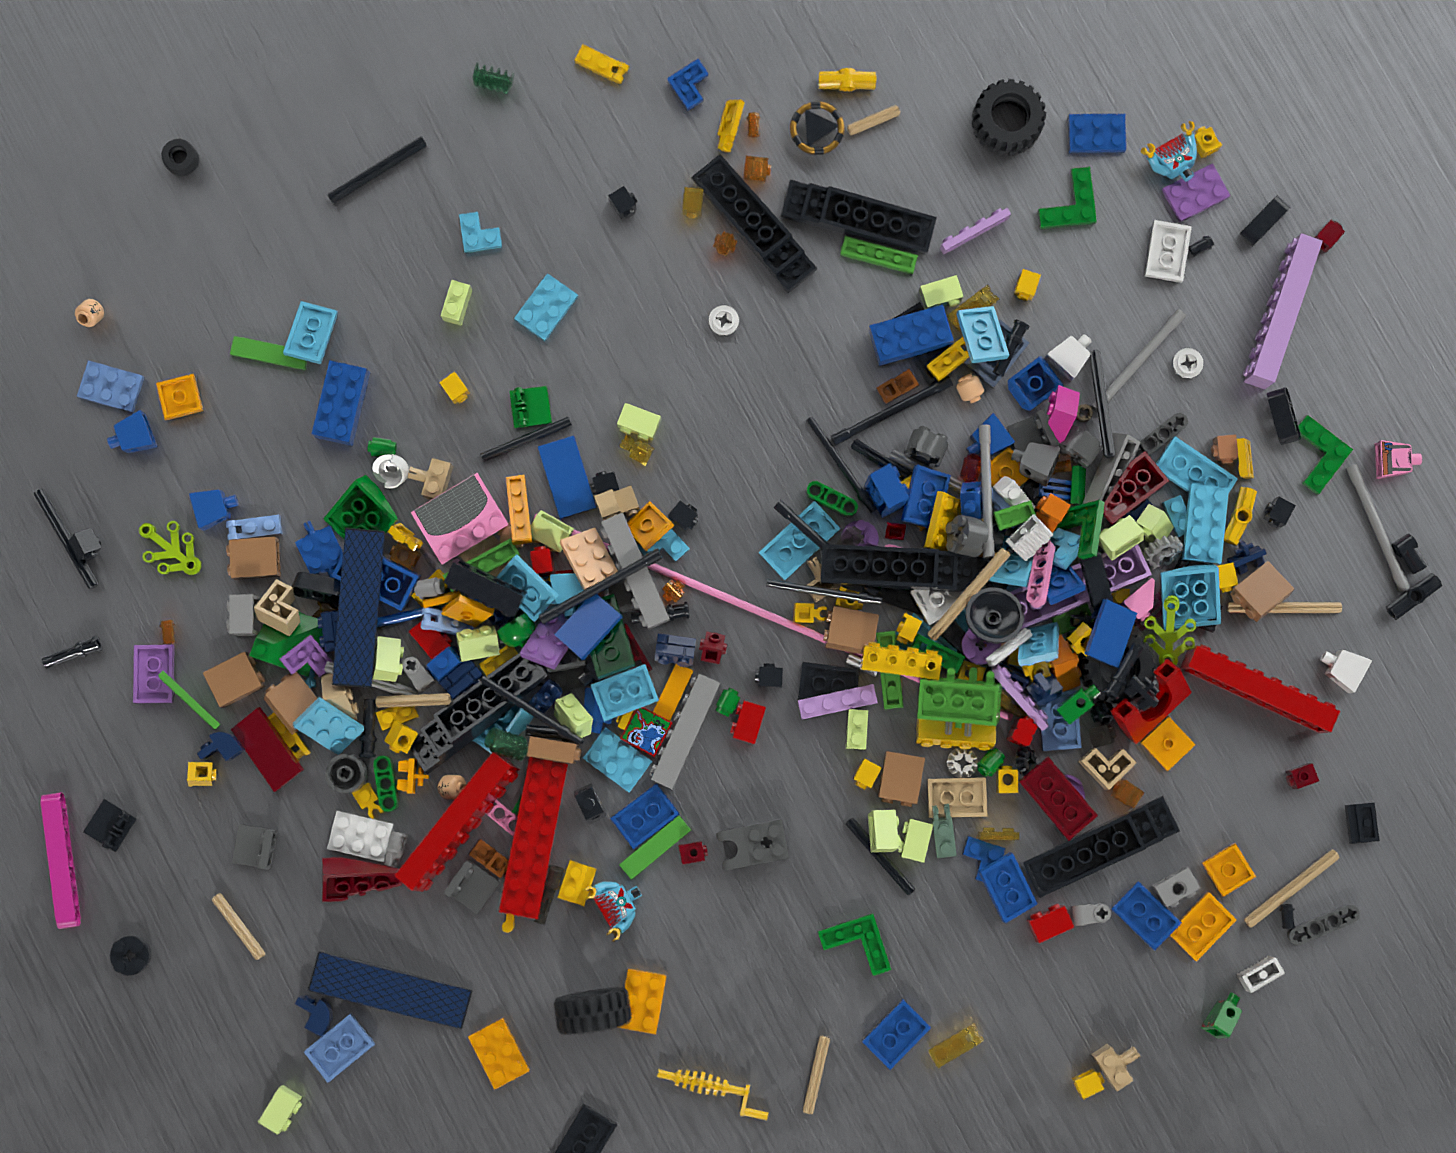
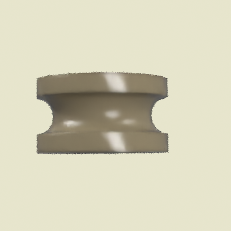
M1087 404L1078 406L1076 419L1080 422L1089 421L1093 415L1092 408ZM1080 409H1082L1083 411L1088 410L1087 415H1089V416H1088L1087 418H1086V416H1082V417H1081V416L1079 415V414L1081 413V411H1079V410H1080Z

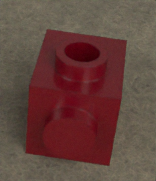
M1306 763L1286 771V781L1290 787L1292 786V789H1300L1319 782L1313 763Z
M702 841L679 845L682 865L705 861V856H708L707 845H703Z

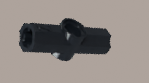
M1430 573L1386 606L1388 614L1395 620L1399 619L1441 588V580L1438 576ZM1412 592L1416 593L1417 595L1416 601L1412 600L1411 598Z

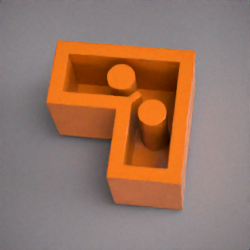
M1050 493L1047 497L1043 496L1035 507L1037 509L1036 517L1053 533L1071 505Z
M1059 635L1058 658L1050 661V672L1063 687L1062 692L1081 686L1080 677H1082V673L1077 666L1079 658L1076 652L1072 653L1071 645L1068 644V641L1064 640L1062 635Z

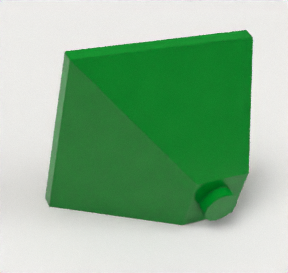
M367 475L355 479L323 519L345 539V528L385 531L386 534L390 527L398 520V517L380 488Z
M298 612L300 623L290 636L264 624L255 639L249 656L287 669L279 658L309 635L320 646L319 636H323L322 628L318 629L317 618ZM306 663L296 672L309 677L311 667Z

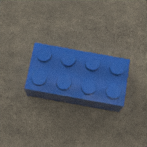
M943 305L872 324L868 330L879 366L952 346L954 341Z
M329 360L312 430V435L315 438L353 446L370 377V372L367 368Z
M891 464L871 473L864 484L882 519L903 508L909 499L908 494H910L906 484H901L897 468L895 466L892 467Z
M343 554L332 574V577L340 581ZM383 557L380 601L400 611L405 610L421 575Z

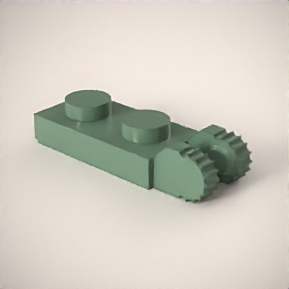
M944 804L945 818H938V808L936 805L932 806L937 858L957 856L949 804Z

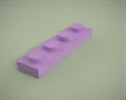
M1000 208L994 211L991 217L987 219L983 217L976 221L975 226L971 228L967 226L961 229L957 236L953 237L951 235L945 238L940 247L943 255L1008 220L1011 215L1009 209L1002 210Z
M998 664L992 668L994 677L1030 718L1034 720L1042 731L1049 727L1047 714L1042 709L1038 710L1035 706L1036 702L1030 695L1026 696L1022 692L1024 689L1020 683L1014 682L1010 678L1011 674L1005 667L1001 668Z
M874 684L798 700L801 719L878 703Z

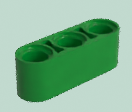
M812 481L807 486L806 495L810 500L846 518H851L856 514L858 504L854 499L818 481ZM816 486L820 489V493L812 495L810 488ZM829 495H834L837 498L835 504L828 503L827 497ZM844 505H853L854 511L847 513L844 510Z
M378 756L373 762L379 805L383 811H395L399 806V795L394 763L388 756ZM382 759H386L388 762V767L385 770L379 767V762ZM385 778L391 781V786L388 789H384L382 786V781ZM389 797L394 801V805L390 809L385 806V800Z

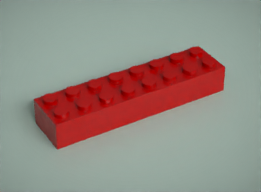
M1200 644V646L1196 645L1193 649L1187 651L1180 667L1181 670L1318 733L1332 732L1340 714V711L1335 709L1336 706L1326 701L1322 703L1317 700L1318 697L1309 693L1306 695L1299 692V688L1292 685L1287 687L1282 684L1280 679L1275 677L1267 678L1264 676V672L1257 669L1252 671L1246 668L1247 665L1237 660L1235 662L1228 660L1229 656L1220 652L1215 654L1211 652L1210 647Z
M492 752L394 876L411 891H427L432 886V880L435 876L440 875L444 871L446 862L456 856L458 847L467 842L470 837L469 833L481 824V818L484 814H488L493 809L495 800L505 794L507 785L517 779L520 769L505 756Z
M529 757L498 909L500 913L538 919L568 767L566 763Z

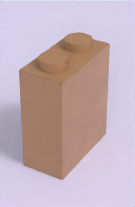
M277 537L229 540V545L226 546L227 556H230L227 572L231 579L281 577L280 547Z
M1267 561L1234 587L1230 595L1236 604L1242 606L1249 618L1258 622L1289 597L1294 588Z
M833 606L831 612L828 611L826 622L829 623L828 630L825 629L823 641H826L825 647L862 654L864 644L868 645L869 642H875L879 615Z
M244 651L203 672L219 707L225 708L265 687L263 683L266 681L261 671L258 672L255 666L257 661L254 657L249 656L248 652Z
M297 672L292 675L290 673L285 675L281 679L282 682L277 686L275 684L271 685L265 690L266 694L264 695L265 702L292 735L299 731L294 728L293 722L318 699Z
M530 736L527 756L576 764V760L580 761L582 749H578L579 745Z
M885 751L878 797L882 798L881 802L893 804V800L901 801L902 806L912 807V804H917L925 758Z

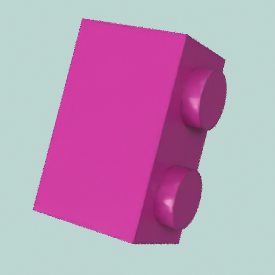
M1058 385L1055 392H1051L1048 401L1050 404L1046 413L1049 415L1048 424L1059 443L1065 440L1077 417L1080 392Z

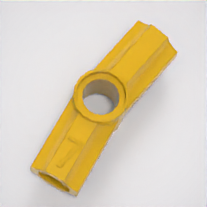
M852 68L819 72V89L853 91L855 89L876 88V72L856 71Z
M1240 487L1234 511L1225 529L1224 542L1237 546L1247 524L1252 519V509L1257 494L1256 490ZM1239 512L1245 515L1244 521L1239 520Z

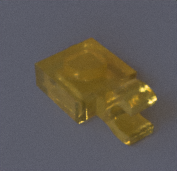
M626 435L619 445L622 449L631 452L629 457L645 466L655 449L639 439L635 442L629 435Z

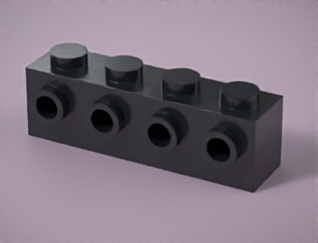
M458 558L453 561L443 582L451 590H460L468 598L478 599L489 608L495 607L508 617H515L527 594L526 591Z

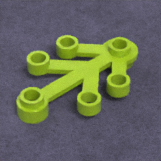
M170 521L167 524V529L171 535V544L156 533L154 525L143 523L140 526L139 534L146 539L151 538L166 550L155 553L151 551L144 552L142 558L145 562L152 563L155 560L176 558L181 562L172 565L160 563L157 567L160 574L166 575L169 572L184 571L188 575H195L201 570V561L194 554L193 543L195 537L193 534L187 532L182 535V541L186 544V556L180 551L179 523ZM172 524H176L175 530H171ZM145 527H149L147 534L143 531ZM190 535L191 540L186 542V536ZM148 554L152 555L151 560L146 559ZM193 562L194 567L189 569L188 564ZM166 565L167 570L162 572L161 567Z
M1168 596L1164 600V609L1167 611L1166 631L1157 623L1154 616H1148L1145 619V626L1148 629H1153L1165 642L1164 649L1156 642L1153 634H1147L1144 637V642H1147V638L1153 639V642L1148 644L1159 655L1160 665L1165 661V658H1171V662L1177 665L1178 656L1186 650L1193 649L1195 646L1194 638L1186 637L1183 643L1173 650L1174 642L1187 632H1192L1196 629L1195 620L1187 619L1184 625L1174 632L1175 612L1179 609L1180 601L1176 596ZM1173 603L1175 607L1169 608L1168 604ZM1152 620L1154 621V624L1149 625L1147 621ZM1187 623H1192L1194 626L1189 628ZM1191 641L1193 644L1188 646L1186 642Z

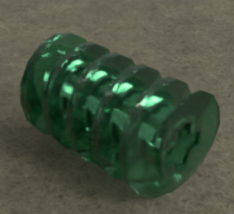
M478 62L475 64L473 71L475 87H479L481 84L483 89L488 87L490 91L495 89L498 93L501 91L506 95L509 93L513 85L514 72L508 76V70L501 74V68H498L495 73L493 66L488 71L486 64L481 69Z
M494 727L487 733L485 747L490 748L492 753L503 754L504 757L521 762L527 754L528 742L524 737Z

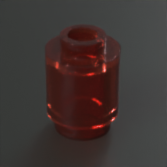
M970 453L964 458L960 477L964 482H976L981 471V457Z

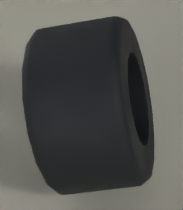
M173 139L166 143L161 152L162 161L166 168L178 176H186L192 173L199 163L196 149L187 140ZM180 151L186 152L187 157L184 162L178 164L174 162L173 158L176 153Z

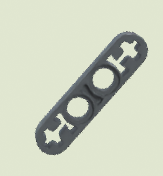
M1183 413L1174 414L1140 441V448H1138L1137 452L1141 449L1142 452L1146 451L1150 456L1188 425L1187 416ZM1181 418L1183 420L1181 425H1177L1172 429L1170 426L1176 422V419ZM1167 429L1169 432L1168 438H1161L1159 430ZM1146 440H1151L1154 443L1152 450L1145 448L1144 443Z
M1344 905L1289 929L1287 939L1294 945L1305 944L1356 922L1360 917V911L1356 906ZM1347 909L1354 911L1352 918H1341L1340 916L1347 914ZM1332 915L1337 919V924L1333 927L1327 923L1328 918ZM1313 923L1319 926L1317 934L1310 932V926ZM1295 931L1297 933L1306 932L1307 934L1299 936V941L1293 939V936H1295Z

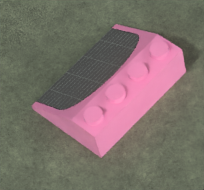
M475 473L411 512L441 564L446 563L509 525L478 473Z

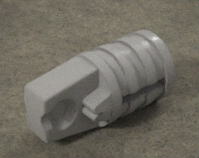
M391 831L388 847L386 848L385 865L394 868L398 867L404 853L405 843L408 838L407 834Z

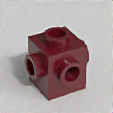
M706 632L705 639L701 638L699 650H702L701 661L720 664L721 655L726 654L728 645L724 643L725 635Z

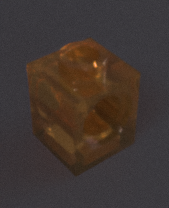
M746 156L744 179L766 182V176L771 174V164H768V158Z
M398 542L397 545H393L389 555L391 556V561L413 571L421 553L416 550L413 551ZM407 551L409 554L408 558L401 561L399 558L400 553Z
M1126 779L1117 781L1111 789L1113 791L1111 796L1133 809L1145 793Z

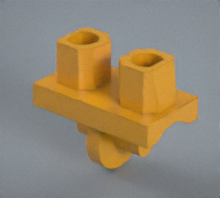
M409 758V760L398 762V772H408L407 780H397V790L407 791L408 794H415L416 778H418L417 786H423V778L429 779V775H424L422 767H418V774H416L417 759Z

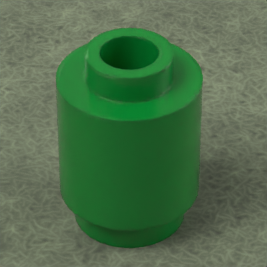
M373 437L372 441L369 440L368 452H371V456L396 455L397 442Z
M730 687L728 690L723 689L716 703L715 711L726 717L733 714L741 699L738 696L739 692Z
M997 748L989 750L977 763L978 771L985 777H992L1003 765L1005 755Z

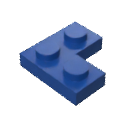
M696 59L667 78L668 83L687 111L703 102V97L694 85L708 77L709 73L701 61Z
M968 836L962 855L980 860L975 879L982 881L978 871L1003 857L1006 848Z

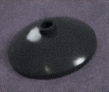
M986 588L971 597L966 607L965 617L969 629L976 637L988 643L998 644L1013 639L1019 633L1024 622V611L1019 600L1010 592L1001 588ZM993 618L995 622L993 623L989 619Z

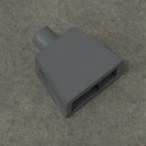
M1031 442L1028 444L1025 452L1014 449L1011 460L1020 462L1019 473L1047 487L1059 460L1060 447Z

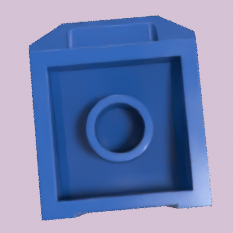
M1039 356L1007 380L1010 393L1021 408L1031 411L1048 399L1051 392L1056 391L1058 385L1064 387L1061 380L1042 356Z

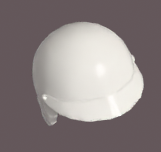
M394 454L382 455L374 461L372 470L375 478L384 483L385 488H396L408 478L409 466L400 456Z

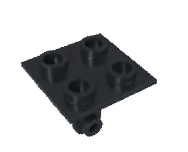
M103 799L83 832L100 842L102 847L117 852L137 818L108 800Z

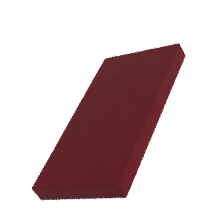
M261 707L256 708L230 729L274 792L280 790L304 770Z
M1048 756L1018 781L1068 841L1098 817L1096 812Z

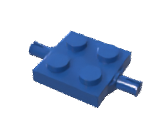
M307 521L303 525L308 534L296 541L295 544L310 573L318 575L327 572L329 577L333 578L332 574L343 551L330 525L321 530H315L311 521Z

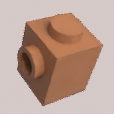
M1236 435L1217 436L1213 439L1211 453L1215 457V462L1221 461V464H1230L1238 458Z

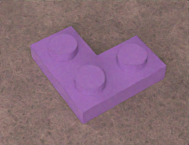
M311 635L307 636L279 658L291 674L308 663L318 677L326 673L324 670L326 663L332 662Z

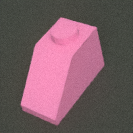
M1153 578L1146 581L1119 604L1137 613L1135 622L1139 619L1141 621L1145 620L1150 615L1149 611L1153 608L1155 583Z

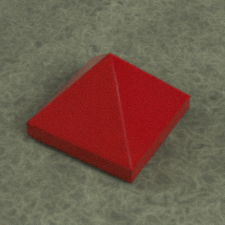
M887 522L885 538L904 540L906 524Z

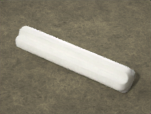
M1026 628L1021 630L1013 639L1007 641L986 658L987 664L992 667L996 666L1032 637L1031 630Z

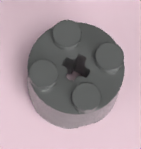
M1072 425L1065 440L1058 445L1060 447V454L1071 457V462L1076 466L1083 465L1088 467L1092 464L1103 446H1099L1101 442L1085 430L1084 432H1079L1077 430L1080 427Z
M920 426L919 429L913 430L904 453H909L910 458L927 466L931 463L935 464L934 467H939L948 447V437L940 433L930 432L931 430L925 426Z
M958 515L952 522H948L946 525V548L948 551L971 557H977L983 552V543H987L988 526L981 519Z
M341 754L330 760L325 772V778L333 790L340 793H353L358 791L367 782L368 769L365 762L358 756ZM345 769L350 771L349 778L343 776L346 773Z

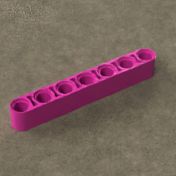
M62 792L42 795L41 810L56 925L58 929L80 926L81 916L65 796Z

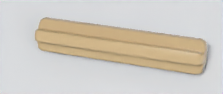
M894 105L849 124L847 130L850 135H854L899 116L900 109L897 105Z

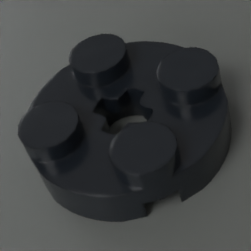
M126 936L119 939L113 944L110 951V961L113 969L122 975L131 976L142 972L151 960L149 945L138 936ZM128 950H131L133 954L135 953L132 961L126 958Z

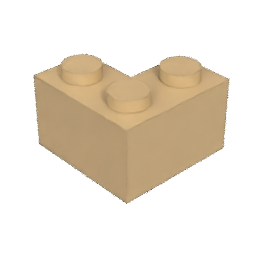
M631 485L614 492L611 489L594 496L603 521L622 512L626 517L635 515L637 513L636 510L640 509Z
M276 579L254 607L258 621L288 636L292 634L300 623L298 610L291 607L295 600L293 587Z
M333 674L322 675L323 700L357 721V714L360 711L357 702H353L354 697L350 688L352 686L332 685Z
M1091 748L1078 761L1104 790H1109L1137 763L1124 749H1118L1107 760L1096 748Z

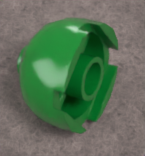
M523 614L513 622L500 628L496 633L499 639L508 647L520 646L523 648L536 628L534 621L528 615Z

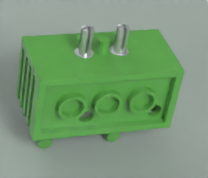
M972 667L969 671V680L955 679V670L953 668L947 670V678L939 677V680L922 678L920 680L917 719L946 721L945 734L948 735L952 734V722H955V728H962V723H965L964 735L967 736L968 731V736H971L972 724L996 726L999 723L1002 685L999 682H994L995 675L992 671L987 673L986 681H977V668Z

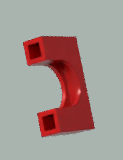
M1168 659L1153 671L1158 680L1160 690L1156 694L1159 700L1157 706L1154 708L1151 706L1149 709L1142 711V709L1138 710L1124 698L1111 710L1123 734L1135 744L1140 742L1192 693L1181 670Z

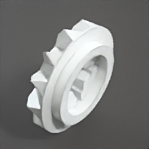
M718 306L709 315V325L712 331L718 335H729L738 327L739 316L730 306ZM726 313L727 321L730 323H725L723 328H721V321L718 319H722Z
M1185 348L1176 353L1173 358L1172 367H1174L1176 374H1179L1182 378H1193L1202 371L1203 358L1198 351ZM1186 358L1189 362H1195L1190 365V369L1187 366L1181 365L1186 361Z
M956 748L947 758V767L955 777H970L977 769V756L970 749ZM964 754L965 761L971 764L964 765L961 771L960 764L954 761L961 760Z

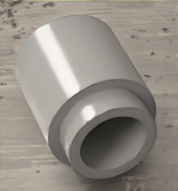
M435 577L418 580L414 590L416 596H419L420 599H428L444 594L445 585L442 579Z

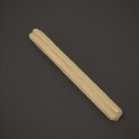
M1001 548L928 632V636L932 640L936 641L967 606L971 597L983 588L1009 558L1010 554L1005 549Z
M1235 602L1227 603L1228 613H1245L1241 605ZM1281 602L1269 613L1342 612V604L1340 602Z
M1330 850L1245 917V923L1250 928L1255 926L1340 858L1335 850Z

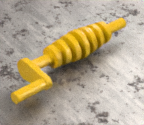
M660 1069L658 1071V1078L672 1080L676 1086H679V1082L683 1083L682 1088L686 1089L687 1084H691L690 1091L692 1092L695 1086H699L697 1091L699 1094H701L702 1087L706 1088V1095H709L710 1089L714 1090L713 1095H717L718 1091H722L721 1096H725V1093L743 1096L740 1116L767 1120L768 1112L745 1108L750 1085L746 1084L745 1088L729 1085L726 1079H724L723 1083H720V1077H716L715 1082L712 1081V1074H709L708 1080L704 1079L705 1072H701V1077L696 1078L698 1071L693 1072V1077L689 1076L690 1070H686L685 1075L681 1074L682 1070L679 1069L675 1073Z

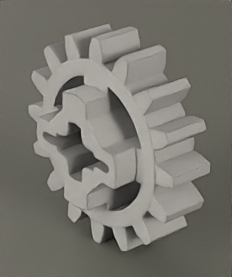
M1170 535L1168 538L1163 536L1161 540L1157 538L1152 543L1150 542V547L1144 548L1145 552L1142 554L1149 568L1152 567L1155 570L1159 567L1161 569L1163 565L1169 566L1175 562V558L1181 556L1179 553L1183 552V545L1177 536L1173 537Z

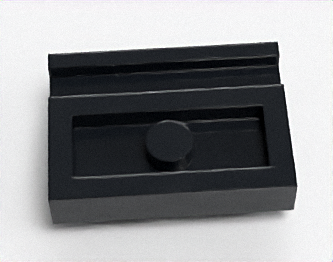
M1375 802L1345 805L1349 843L1380 841Z

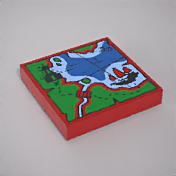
M642 707L635 710L620 739L655 757L673 722Z

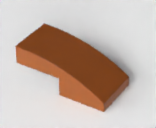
M909 368L895 378H891L881 384L876 389L885 404H888L920 384Z
M479 838L468 854L501 878L506 872L508 858Z

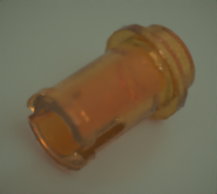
M757 112L748 113L746 120H748V137H759V120H761V117Z
M1070 460L1058 461L1052 475L1060 472H1071Z
M173 620L161 621V625H159L162 628L163 644L176 643L173 628L175 623H173Z

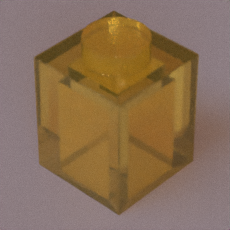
M685 187L683 215L689 218L702 216L703 189Z

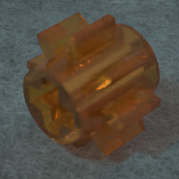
M723 231L721 236L719 234L716 235L713 247L716 248L718 254L727 256L729 252L734 253L738 241L734 240L733 234Z
M671 579L662 588L665 592L662 596L668 602L673 600L676 603L685 594L682 590L685 586L679 580L674 582Z

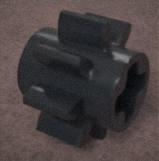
M1099 701L1092 706L1090 712L1094 723L1099 721L1101 725H1106L1113 720L1111 710L1114 708L1112 704Z

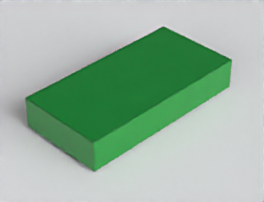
M1081 466L1072 467L1071 504L1077 506L1081 505L1085 499L1086 468Z

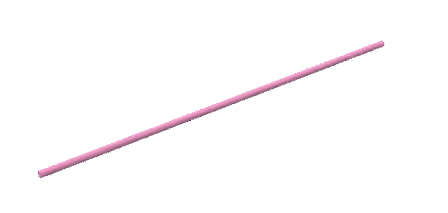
M574 530L571 536L581 532ZM603 542L607 551L610 553L608 549V545L610 544ZM654 563L647 567V569L826 643V641H823L824 634L658 564ZM852 653L862 658V654ZM902 675L918 683L922 679L920 677ZM1000 709V717L1011 721L1013 714Z

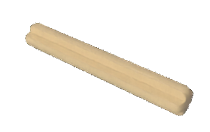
M449 693L377 696L375 703L378 708L449 705L451 696Z
M217 894L212 898L213 903L256 960L262 958L265 955L264 950L223 895Z
M820 1036L803 1106V1112L807 1114H813L830 1042V1038L826 1036Z

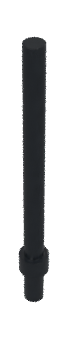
M813 416L809 417L806 420L854 488L858 494L857 498L860 502L863 501L870 513L876 511L877 508L869 498L870 495L867 490L861 487Z
M767 579L766 587L854 600L860 604H882V597L867 595L865 592L853 593Z
M485 675L481 678V683L557 731L559 736L566 737L577 745L582 741V738L571 732L570 728L566 725L562 726Z

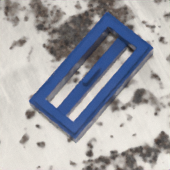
M1050 478L1048 482L1066 485L1068 488L1051 485L1046 487L1039 484V497H1047L1050 494L1044 492V489L1068 492V495L1052 494L1062 500L1071 501L1072 481Z

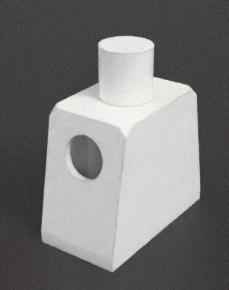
M1085 334L1078 341L1073 336H1070L1051 350L1045 359L1072 382L1091 354L1086 348L1092 341Z
M1338 650L1335 655L1325 651L1320 659L1321 662L1328 665L1325 675L1348 693L1356 692L1372 662L1368 658L1346 650Z

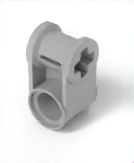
M408 657L403 661L405 673L420 694L436 683L432 675L417 658ZM410 661L413 663H417L415 665V670H408Z
M1103 904L1072 906L1074 926L1106 922L1111 917L1110 908ZM1100 908L1106 912L1102 915V918L1097 915Z

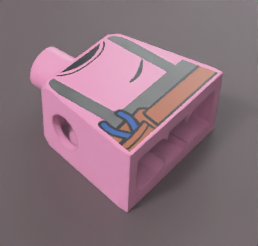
M1384 440L1375 443L1376 479L1412 472V465H1421L1422 455L1412 454L1410 444Z

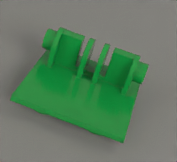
M547 386L526 389L517 387L509 391L514 428L552 423Z

